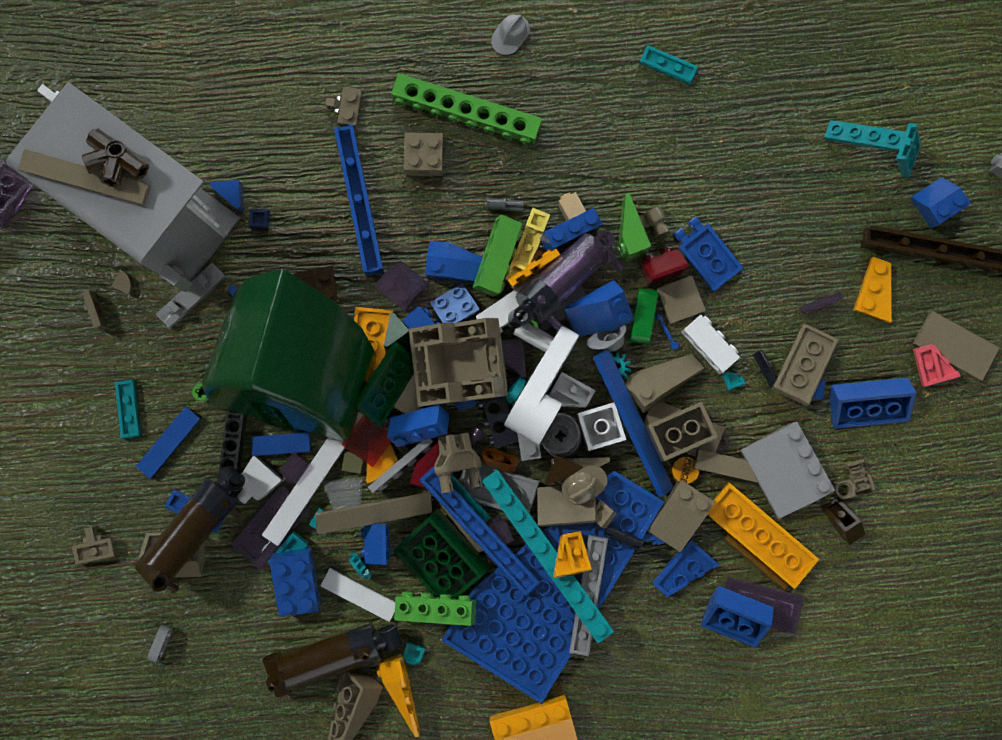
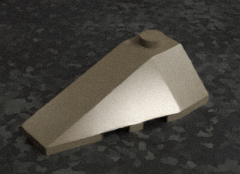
M693 354L634 372L623 381L632 400L645 413L704 370V367Z
M351 670L340 675L336 691L339 692L338 701L333 706V709L336 710L335 719L331 722L328 740H352L376 706L383 688L372 676L357 670Z

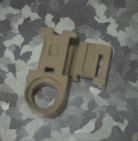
M864 459L844 464L845 468L849 470L850 475L848 477L851 479L840 481L834 485L835 491L833 493L836 497L847 499L856 496V492L866 489L870 491L875 490L871 475L865 474ZM842 484L848 488V493L845 496L840 495L838 492V488Z

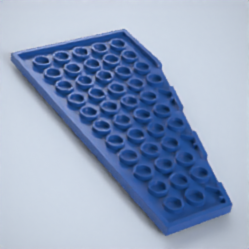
M616 471L611 472L607 476L605 489L596 496V506L601 500L617 513L609 523L610 526L622 531L627 530L629 531L628 534L640 539L643 538L664 504L663 500ZM596 522L548 526L542 530L557 552L560 537L563 534L581 531L585 548L587 547L588 535L606 537L603 536L605 529ZM606 537L608 538L597 604L598 609H600L636 550L624 544L623 546L619 545L618 541ZM526 544L514 555L534 575L540 584L527 596H524L498 567L474 587L469 594L471 599L477 600L476 623L471 626L451 624L441 641L542 704L572 653H569L576 612ZM582 573L574 574L579 583H581Z

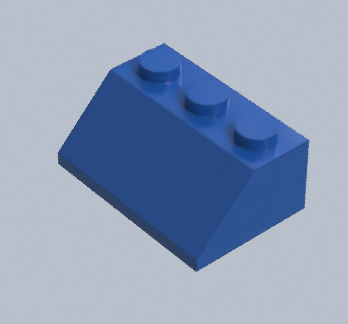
M718 586L709 600L701 626L756 648L772 626L774 607Z

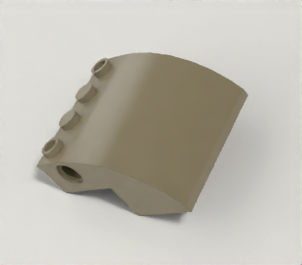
M482 318L459 323H439L409 329L418 407L508 396L499 318Z

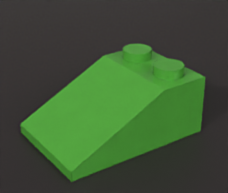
M630 193L625 195L621 204L619 247H617L620 258H624L625 262L645 255L651 247Z

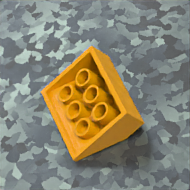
M565 695L545 700L542 704L538 702L490 716V725L495 740H578Z

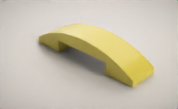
M532 208L518 248L510 264V271L505 277L506 280L521 272L530 264L539 247L540 237L545 231L550 214Z

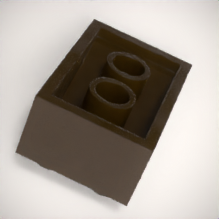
M333 266L312 268L293 274L339 304Z

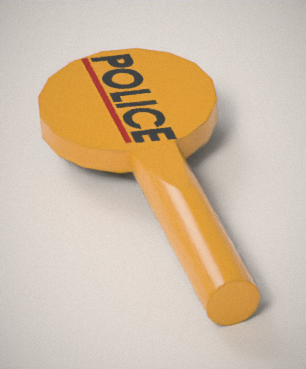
M690 457L677 459L672 466L674 478L677 481L682 480L687 484L695 481L699 475V470L693 468L695 460Z

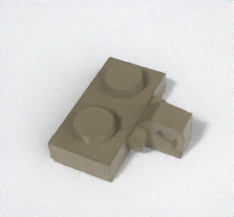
M343 87L342 96H337V99L326 98V108L333 109L338 114V125L349 126V124H353L355 128L357 127L362 89Z
M96 526L84 528L86 538L83 539V544L72 546L76 565L117 556L113 537L102 539V535H98Z

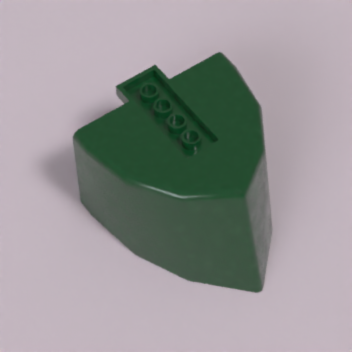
M278 269L247 278L233 294L202 386L206 398L215 407L260 418L264 424L300 433L301 430L345 441L352 434L359 412L354 408V404L369 381L377 356L363 329L337 303L290 272Z

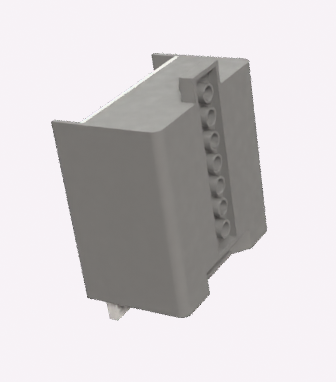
M67 82L60 92L56 91L55 93L42 84L37 91L51 103L6 160L7 165L140 264L156 272L173 286L186 292L193 284L191 281L194 280L241 218L202 190L200 187L204 181L70 82ZM99 128L114 140L122 141L128 150L149 164L150 168L147 171V175L143 179L137 180L151 185L145 205H139L21 172L18 170L23 151L26 149L85 166L82 155L95 151L86 143L88 133L92 129ZM124 171L123 177L136 180Z

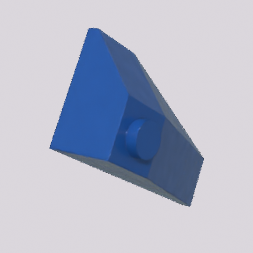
M430 241L425 276L427 279L474 283L483 257L449 242Z

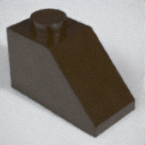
M838 497L822 507L837 533L849 545L865 535L862 521Z

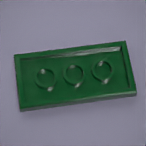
M394 341L354 404V408L378 427H382L414 374L412 354L398 342Z

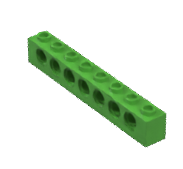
M400 73L397 75L391 93L392 99L398 105L405 106L407 104L417 111H429L430 114L436 117H441L442 115L448 117L452 122L458 123L461 121L471 128H483L485 132L490 134L496 132L502 134L501 136L506 139H518L525 145H535L542 122L540 117ZM411 91L417 92V95L414 97L408 96ZM428 97L435 98V100L431 103L426 101ZM447 102H451L453 106L451 108H445L444 104ZM464 108L471 109V112L468 114H464L461 111ZM483 113L489 115L487 119H481L479 116ZM499 119H504L507 121V123L505 125H499L497 121ZM523 125L525 129L518 131L515 129V126Z

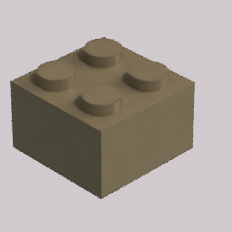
M405 132V176H443V133Z

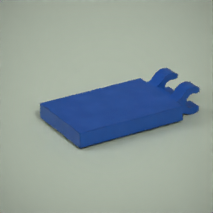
M695 216L688 222V225L694 230L691 234L687 236L684 230L680 228L673 236L681 243L677 248L710 290L714 292L742 270L743 267L709 224L703 226Z

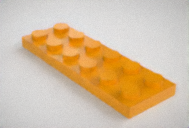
M727 483L713 500L715 502L707 515L793 589L800 584L819 561L818 557L731 483Z

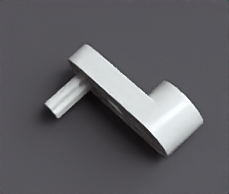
M528 323L522 328L515 329L513 334L546 353L516 401L504 426L539 445L562 406L561 402L548 396L546 393L569 356L579 335L562 326L556 336L553 337Z

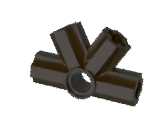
M99 128L92 129L88 133L86 143L95 151L83 154L82 159L89 174L102 170L101 183L115 188L121 186L124 171L136 180L143 179L147 175V171L150 168L149 164L128 150L122 141L114 140Z

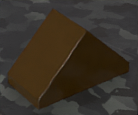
M555 456L545 483L549 485L581 470L583 466Z

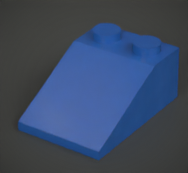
M614 280L564 307L571 328L579 337L618 329L634 320L626 295Z

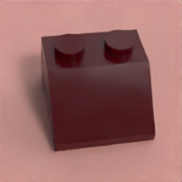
M669 248L661 251L659 256L649 255L643 258L639 266L647 286L680 275L689 267L678 249L672 251Z

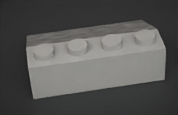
M797 421L786 424L740 450L745 460H748L763 493L778 519L835 491Z

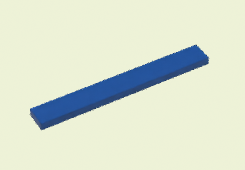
M609 349L604 350L593 357L658 497L665 496L673 489L672 483Z
M434 467L419 479L524 596H527L540 584L534 575L455 489L453 492L441 493L439 476L435 474Z

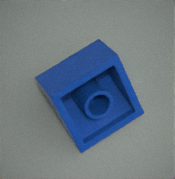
M943 177L910 197L931 229L971 204L960 187Z
M389 522L365 525L364 528H361V539H364V547L361 548V558L365 559V564H388L390 562Z

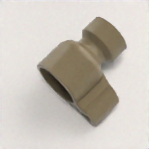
M661 206L655 207L639 216L644 228H654L653 233L655 237L669 232L668 226L664 224L665 215Z

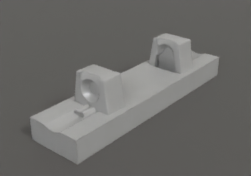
M211 263L191 281L193 284L186 292L180 291L156 315L171 329L227 277L214 263Z

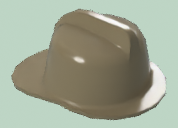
M594 465L582 468L564 481L562 485L563 496L573 504L588 502L605 489L607 485L606 473L602 468Z

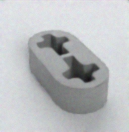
M163 624L160 626L147 660L154 663L160 661L172 633L171 627Z

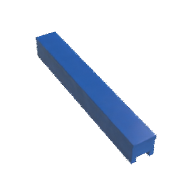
M353 124L342 128L334 127L363 272L366 276L385 273L355 128Z

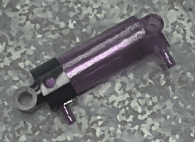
M606 230L600 232L595 237L583 234L535 279H532L516 294L515 297L519 306L509 313V324L513 328L518 329L530 323L531 320L537 323H543L547 320L555 330H559L562 325L552 314L560 308V305L608 262H611L619 272L624 269V265L616 257L618 253L612 247L615 240L613 234ZM517 313L523 316V321L518 320Z

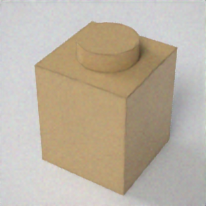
M569 192L560 197L561 200H559L558 206L566 221L586 212L576 192L573 194Z

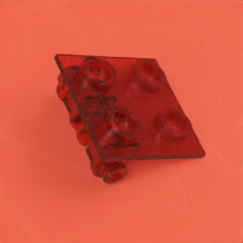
M363 415L353 428L350 438L345 440L342 446L371 467H374L392 441L387 438V429L376 426Z

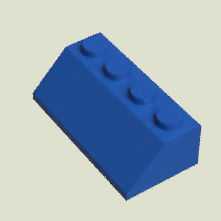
M908 378L832 385L829 400L833 428L910 422L916 391Z

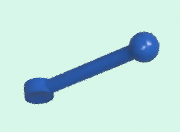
M656 314L655 319L660 322L663 330L665 331L668 339L670 340L671 348L677 349L679 345L677 342H674L671 334L669 333L666 325L664 324L662 320L663 316L661 314Z

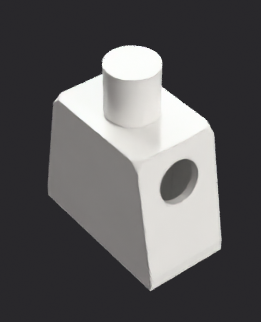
M253 456L242 473L245 477V484L242 491L236 497L244 504L251 497L261 500L283 483L285 479L259 456Z

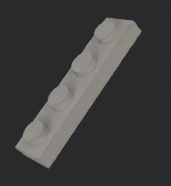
M432 439L421 441L369 485L368 488L373 493L376 491L382 492L389 486L387 482L391 478L396 480L403 474L402 469L408 465L410 468L418 461L416 458L418 455L428 453L433 448L431 444L434 441Z

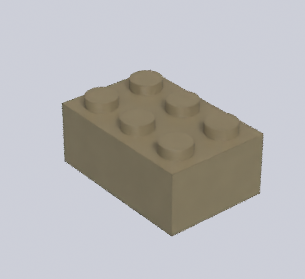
M702 402L645 426L661 462L718 438Z

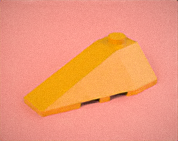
M403 654L385 658L382 662H379V666H376L378 677H382L384 686L413 735L419 737L420 728Z

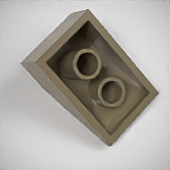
M680 480L675 484L647 531L678 552H681L703 522L715 501Z

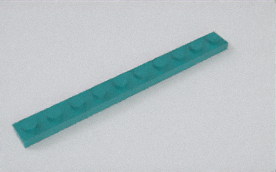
M497 469L483 479L482 482L596 642L599 643L612 634L614 630L574 574L554 578L557 551Z

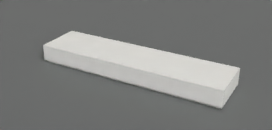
M329 568L321 587L390 622L395 612V601Z

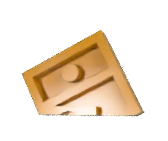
M581 531L563 534L559 541L553 574L554 578L590 571L591 565Z

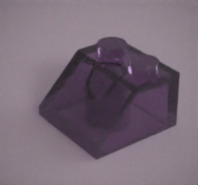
M400 260L384 273L374 287L406 313L430 284Z

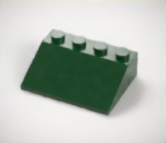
M440 509L436 510L393 550L429 592L433 593L434 597H440V594H450L452 598H457L490 568V565Z

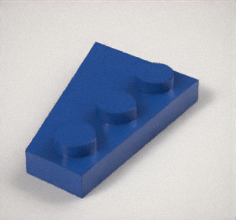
M690 539L682 551L677 552L654 579L652 584L669 597L687 586L692 580L697 577L700 578L710 569L718 567L719 564Z

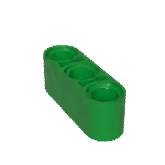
M638 288L633 314L634 320L632 321L629 337L630 342L649 345L658 291Z

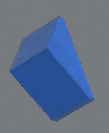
M239 180L211 182L209 184L238 211L244 212L243 184Z

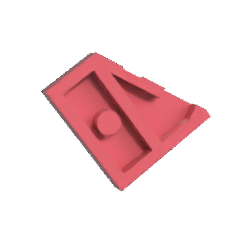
M930 344L913 349L922 386L925 387L961 377L960 373L949 364L950 362L941 355L935 345Z

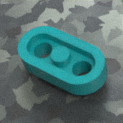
M519 376L510 386L508 396H505L504 399L510 404L513 401L516 403L526 386V380Z

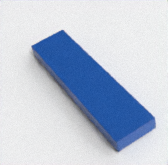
M185 407L135 467L152 479L201 421V418L191 409Z

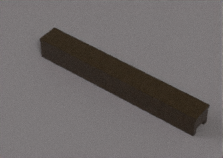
M873 225L863 229L860 246L862 248L1002 274V250Z

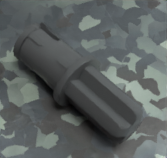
M487 197L486 210H501L503 213L505 211L523 212L524 201L506 200V197L504 199Z

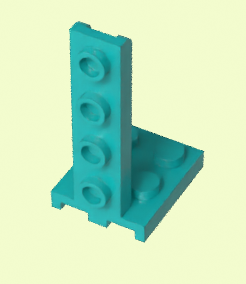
M830 120L824 136L828 141L898 152L896 156V161L899 164L898 169H900L903 177L909 178L921 146L917 124L913 123L908 124L905 132Z

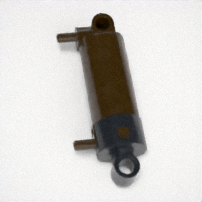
M226 466L221 469L218 475L219 481L216 483L206 478L191 496V499L137 561L135 565L136 571L154 591L161 592L169 589L174 593L178 592L179 586L173 583L174 577L229 512L235 517L241 515V510L235 507L238 501L231 496V493L243 488L245 477L234 467Z
M369 623L284 653L278 651L265 656L262 662L268 675L266 680L268 690L274 692L275 697H282L291 694L294 689L357 668L360 669L382 662V649L384 651H391L403 644L397 625L390 624L384 626L377 632L374 624Z

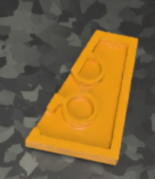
M557 249L546 251L541 259L531 262L524 270L508 279L513 290L517 289L559 260L561 255Z
M876 257L870 259L853 311L886 323L892 322L890 262Z

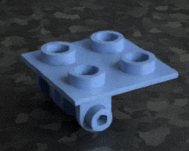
M463 283L430 302L443 323H459L464 319L467 321V318L474 314L476 315L480 310Z

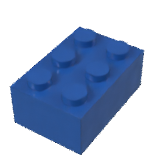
M312 547L273 553L269 563L279 617L319 611L321 598Z

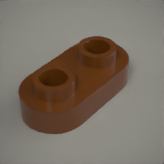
M485 448L480 457L484 465L507 473L515 472L519 465V459L515 455L494 448Z

